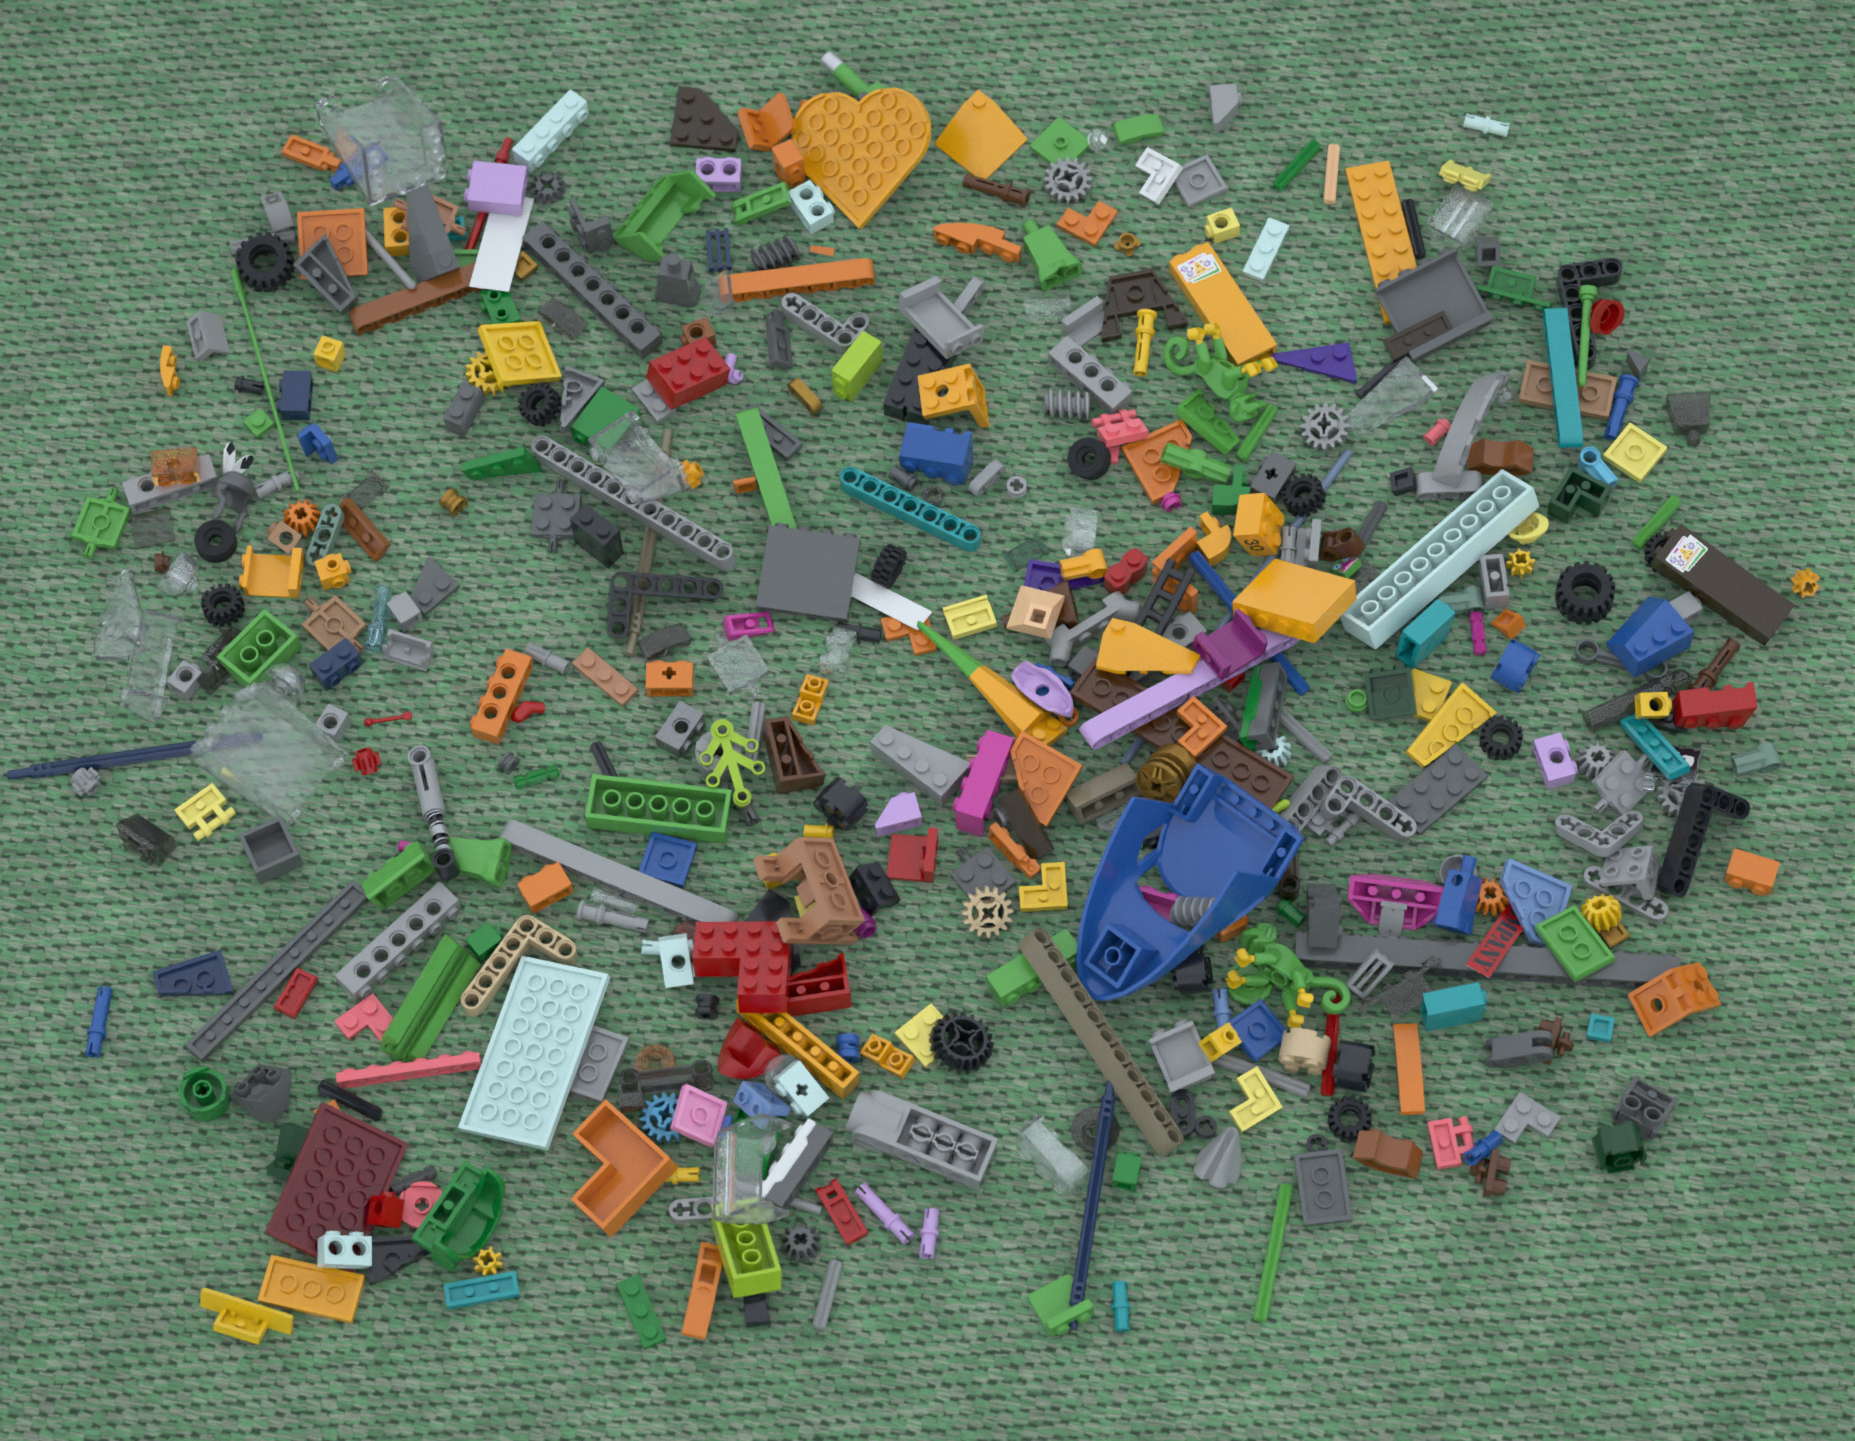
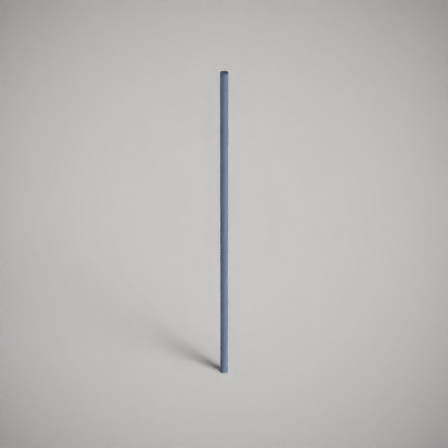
M1345 449L1321 482L1325 492L1353 455L1350 450ZM1306 513L1303 517L1297 515L1288 528V536H1290L1291 527L1297 528L1298 531L1307 518ZM1280 544V546H1278L1277 555H1271V556H1268V557L1265 559V561H1264L1263 564L1260 566V568L1257 570V572H1256L1255 575L1252 577V579H1251L1250 582L1247 584V586H1248L1274 559H1278V557H1279L1280 554H1281V551H1279V547H1281V544ZM1230 610L1213 632L1233 620L1234 616ZM1137 737L1119 761V764L1122 765L1127 762L1129 765L1145 741Z

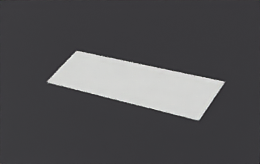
M525 197L522 216L489 213L469 287L509 292L523 241L522 237L525 234L534 199Z

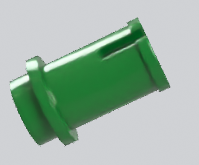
M1282 899L1275 908L1279 916L1282 914L1297 928L1307 917L1291 904L1290 899Z

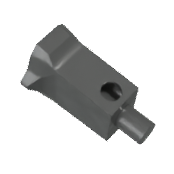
M675 253L668 256L663 255L657 274L656 300L666 304H677V306L695 307L698 304L702 290L696 280L692 261L680 259L679 255Z

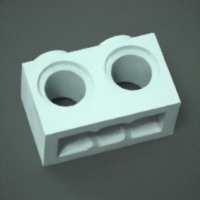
M811 180L789 191L791 207L810 234L834 223L833 214H835L833 206L830 202H825L820 187L818 185L814 186ZM810 197L811 199L804 200L803 198Z
M327 1231L325 1235L318 1238L317 1268L366 1269L372 1266L371 1236H364L363 1232H350L349 1236L340 1235L339 1231ZM330 1243H331V1244H334V1245L336 1246V1248H337V1254H336V1255H333L332 1253H330V1251H329V1244H330ZM353 1244L360 1248V1256L353 1253Z

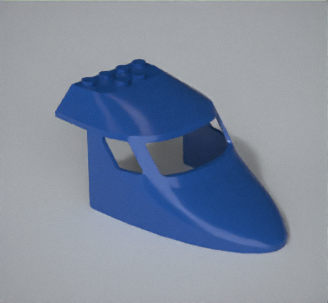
M1200 763L1195 765L1174 803L1136 796L1131 797L1109 839L1094 875L1078 931L1076 957L1078 978L1091 998L1110 1001L1129 996L1143 989L1179 965L1214 935L1252 911L1268 897L1280 881L1305 838L1299 829L1229 778ZM1163 825L1157 848L1137 862L1144 837ZM1152 867H1158L1163 882L1178 896L1185 898L1187 896H1192L1193 898L1200 896L1201 898L1209 897L1210 899L1217 897L1191 932L1168 921L1144 899L1137 880Z

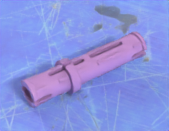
M867 1183L860 1185L866 1194L857 1188L855 1195L878 1216L888 1231L891 1230L903 1245L907 1244L909 1240L903 1233L912 1239L915 1235L914 1232L901 1221V1216L898 1213L894 1214Z

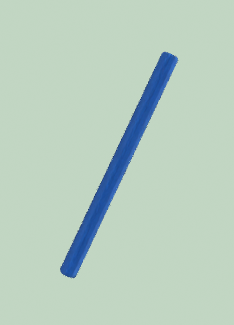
M1194 551L1189 555V561L1233 614L1232 601L1236 596L1199 551ZM1282 652L1269 658L1272 663L1280 662L1288 675L1287 681L1300 696L1309 691L1310 686Z

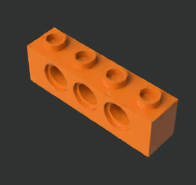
M505 649L503 656L500 655L496 662L497 670L494 676H490L486 695L481 696L478 704L479 711L477 715H473L470 721L473 737L497 745L500 744L511 719V714L518 703L534 666L531 656ZM508 674H513V675H514V676H513L512 678H510V679H505V678H504V677H505L506 675H508ZM499 694L505 695V697L501 699L495 698ZM490 714H496V715H497V716H496L495 718H493V719H488V718H487V716L490 715Z

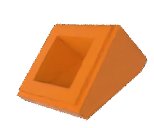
M755 475L732 480L736 494L757 490Z
M1504 609L1490 623L1509 640L1514 638L1526 626L1522 615L1508 609Z

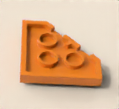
M1181 419L1148 434V438L1121 446L1124 457L1152 505L1162 501V497L1165 494L1175 491L1182 471L1161 462L1160 457L1166 443L1168 442L1187 450L1190 449L1192 435Z
M1021 731L1010 750L1018 784L1039 822L1048 827L1082 770L1083 765Z

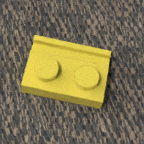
M987 595L943 607V614L945 615L953 640L997 627Z

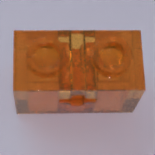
M197 447L151 451V475L155 486L167 487L171 484L182 483L189 485L194 482H201L200 456Z

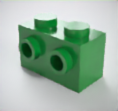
M492 289L480 291L482 300L478 302L482 313H487L489 319H486L487 325L521 322L510 292Z

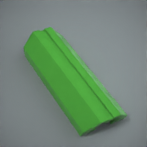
M447 934L443 936L381 1038V1050L390 1055L393 1060L413 1062L415 1059L425 1058L481 965L475 957Z

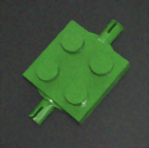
M110 487L106 499H96L87 496L71 536L73 540L87 544L83 556L86 558H93L96 547L116 551L131 514L130 507L119 505L115 502L119 493L117 488Z

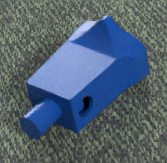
M1463 855L1460 870L1449 869L1436 916L1431 923L1432 926L1463 935H1473V921L1483 880L1473 875L1477 858Z

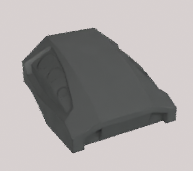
M1636 1075L1614 1108L1611 1117L1616 1125H1621L1626 1121H1634L1635 1126L1639 1128L1642 1140H1654L1661 1126L1675 1107L1678 1098L1669 1096L1642 1081Z

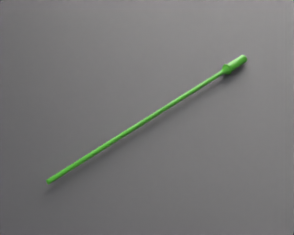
M232 269L230 274L236 291L235 295L241 300L296 493H299V484L246 305V290H244L238 269Z

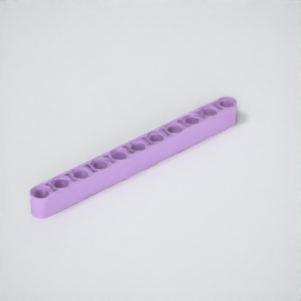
M1260 629L1258 631L1263 632L1268 641L1265 654L1222 681L1201 660L1196 665L1192 674H1175L1086 721L1079 731L1093 750L1099 749L1186 703L1192 696L1197 697L1296 644L1300 639Z

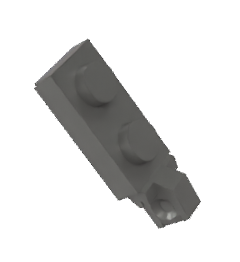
M774 309L769 314H766L769 361L771 366L789 370L793 366L789 328L783 324L782 311Z

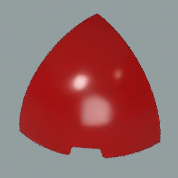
M737 1017L723 1042L718 1058V1072L724 1076L736 1079L755 1078L774 1069L785 1057L774 1043L761 1036L762 1033L740 1017Z

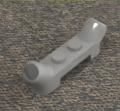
M1117 591L1102 599L1101 611L1069 630L1064 623L1055 628L1051 639L1045 638V642L1051 648L1050 662L1059 667L1067 666L1070 662L1073 646L1078 643H1087L1092 638V635L1098 631L1104 632L1112 618L1135 623L1141 611L1140 603L1138 601L1126 600L1121 591Z

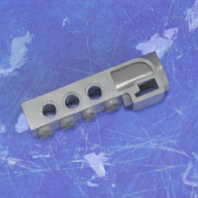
M872 1090L869 1094L863 1091L860 1092L846 1125V1130L852 1133L851 1143L879 1154L886 1152L976 1190L980 1188L998 1143V1138L877 1090Z

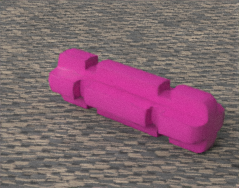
M1480 611L1471 612L1469 618L1472 643L1474 645L1473 651L1475 655H1485L1487 648L1484 624L1482 622L1483 616Z

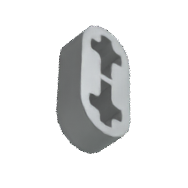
M997 459L993 460L972 480L968 490L976 497H980L1004 474L1006 466Z

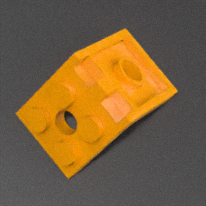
M971 364L918 376L922 415L925 420L970 410L980 428L990 427L985 388ZM948 389L947 395L943 397L938 396L940 390Z

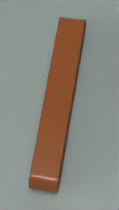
M475 263L416 284L413 290L405 288L353 308L348 315L356 334L361 336L366 331L370 330L372 332L390 322L393 324L404 320V317L411 314L414 316L425 312L427 308H436L444 305L446 301L451 299L457 300L465 297L467 293L473 291L476 293L484 290V288L469 287Z

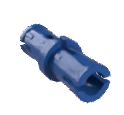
M1492 1131L1485 1138L1477 1140L1474 1146L1464 1153V1157H1467L1464 1159L1466 1163L1475 1165L1483 1157L1490 1156L1492 1149L1503 1143V1139H1500L1502 1135L1498 1131Z

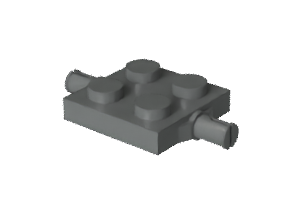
M559 480L556 481L555 493L535 495L531 536L549 540L547 550L549 553H552V550L554 553H557L558 541L574 539L570 518L581 508L582 503L581 494L564 493L566 482L561 480V483Z
M964 846L956 851L963 860V864L950 875L967 897L968 893L976 894V887L980 891H984V886L987 885L989 891H992L995 886L998 888L997 894L1002 891L1007 893L1008 890L1017 885L1016 880L988 846L973 856L967 852ZM985 896L980 899L990 900L991 896Z

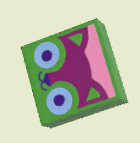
M1349 557L1339 559L1329 569L1334 575L1349 579L1363 564L1359 558Z

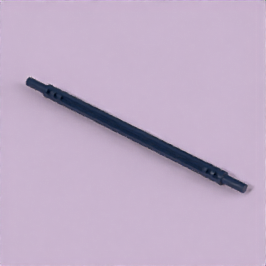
M262 733L242 736L234 734L33 764L29 768L7 771L8 780L25 777L34 779L73 773L80 768H85L86 770L90 767L100 769L240 748V745L263 742Z
M1108 1080L1106 1082L1105 1094L1101 1098L1081 1235L1071 1287L1072 1291L1070 1293L1069 1305L1071 1307L1084 1301L1087 1287L1086 1282L1116 1102L1114 1087ZM1077 1320L1068 1324L1070 1330H1077Z

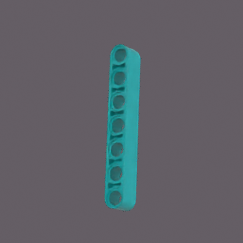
M1567 307L1544 308L1543 325L1559 449L1583 447V432Z
M846 467L841 471V489L846 494L964 551L974 552L980 548L981 534L979 528L857 468ZM848 479H853V480H855V481L852 482V483L846 482V480H848ZM867 489L875 490L873 492H866ZM889 498L895 499L893 502L885 501ZM908 508H914V509H915V510L912 511V512L906 511V509H908ZM927 518L935 519L934 521H926ZM948 527L955 528V530L953 531H947L945 529ZM974 537L975 540L968 541L966 540V538Z

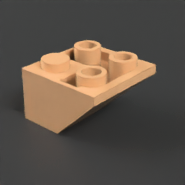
M1021 585L1007 624V629L1051 639L1065 596Z

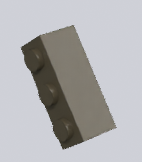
M1126 762L1069 790L1066 800L1070 811L1082 825L1129 802L1131 797H1139L1142 794L1137 787L1136 773Z

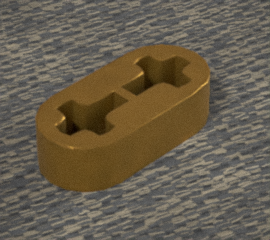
M796 377L787 384L793 396L812 415L823 409V405L818 397L799 378Z

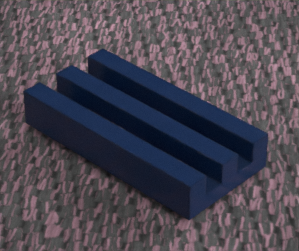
M724 228V231L715 229V232L706 230L709 272L732 270L728 228ZM720 236L725 238L727 266H722ZM711 237L716 238L718 262L716 267L713 266Z

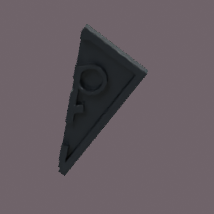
M413 1235L372 1238V1266L368 1267L369 1285L377 1284L429 1255L431 1252L412 1242Z

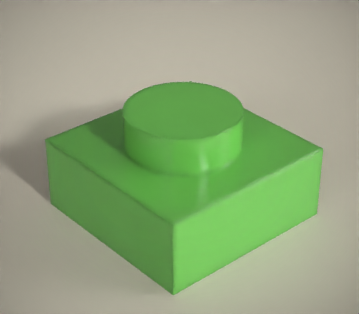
M261 408L243 420L244 425L257 439L275 426V423Z

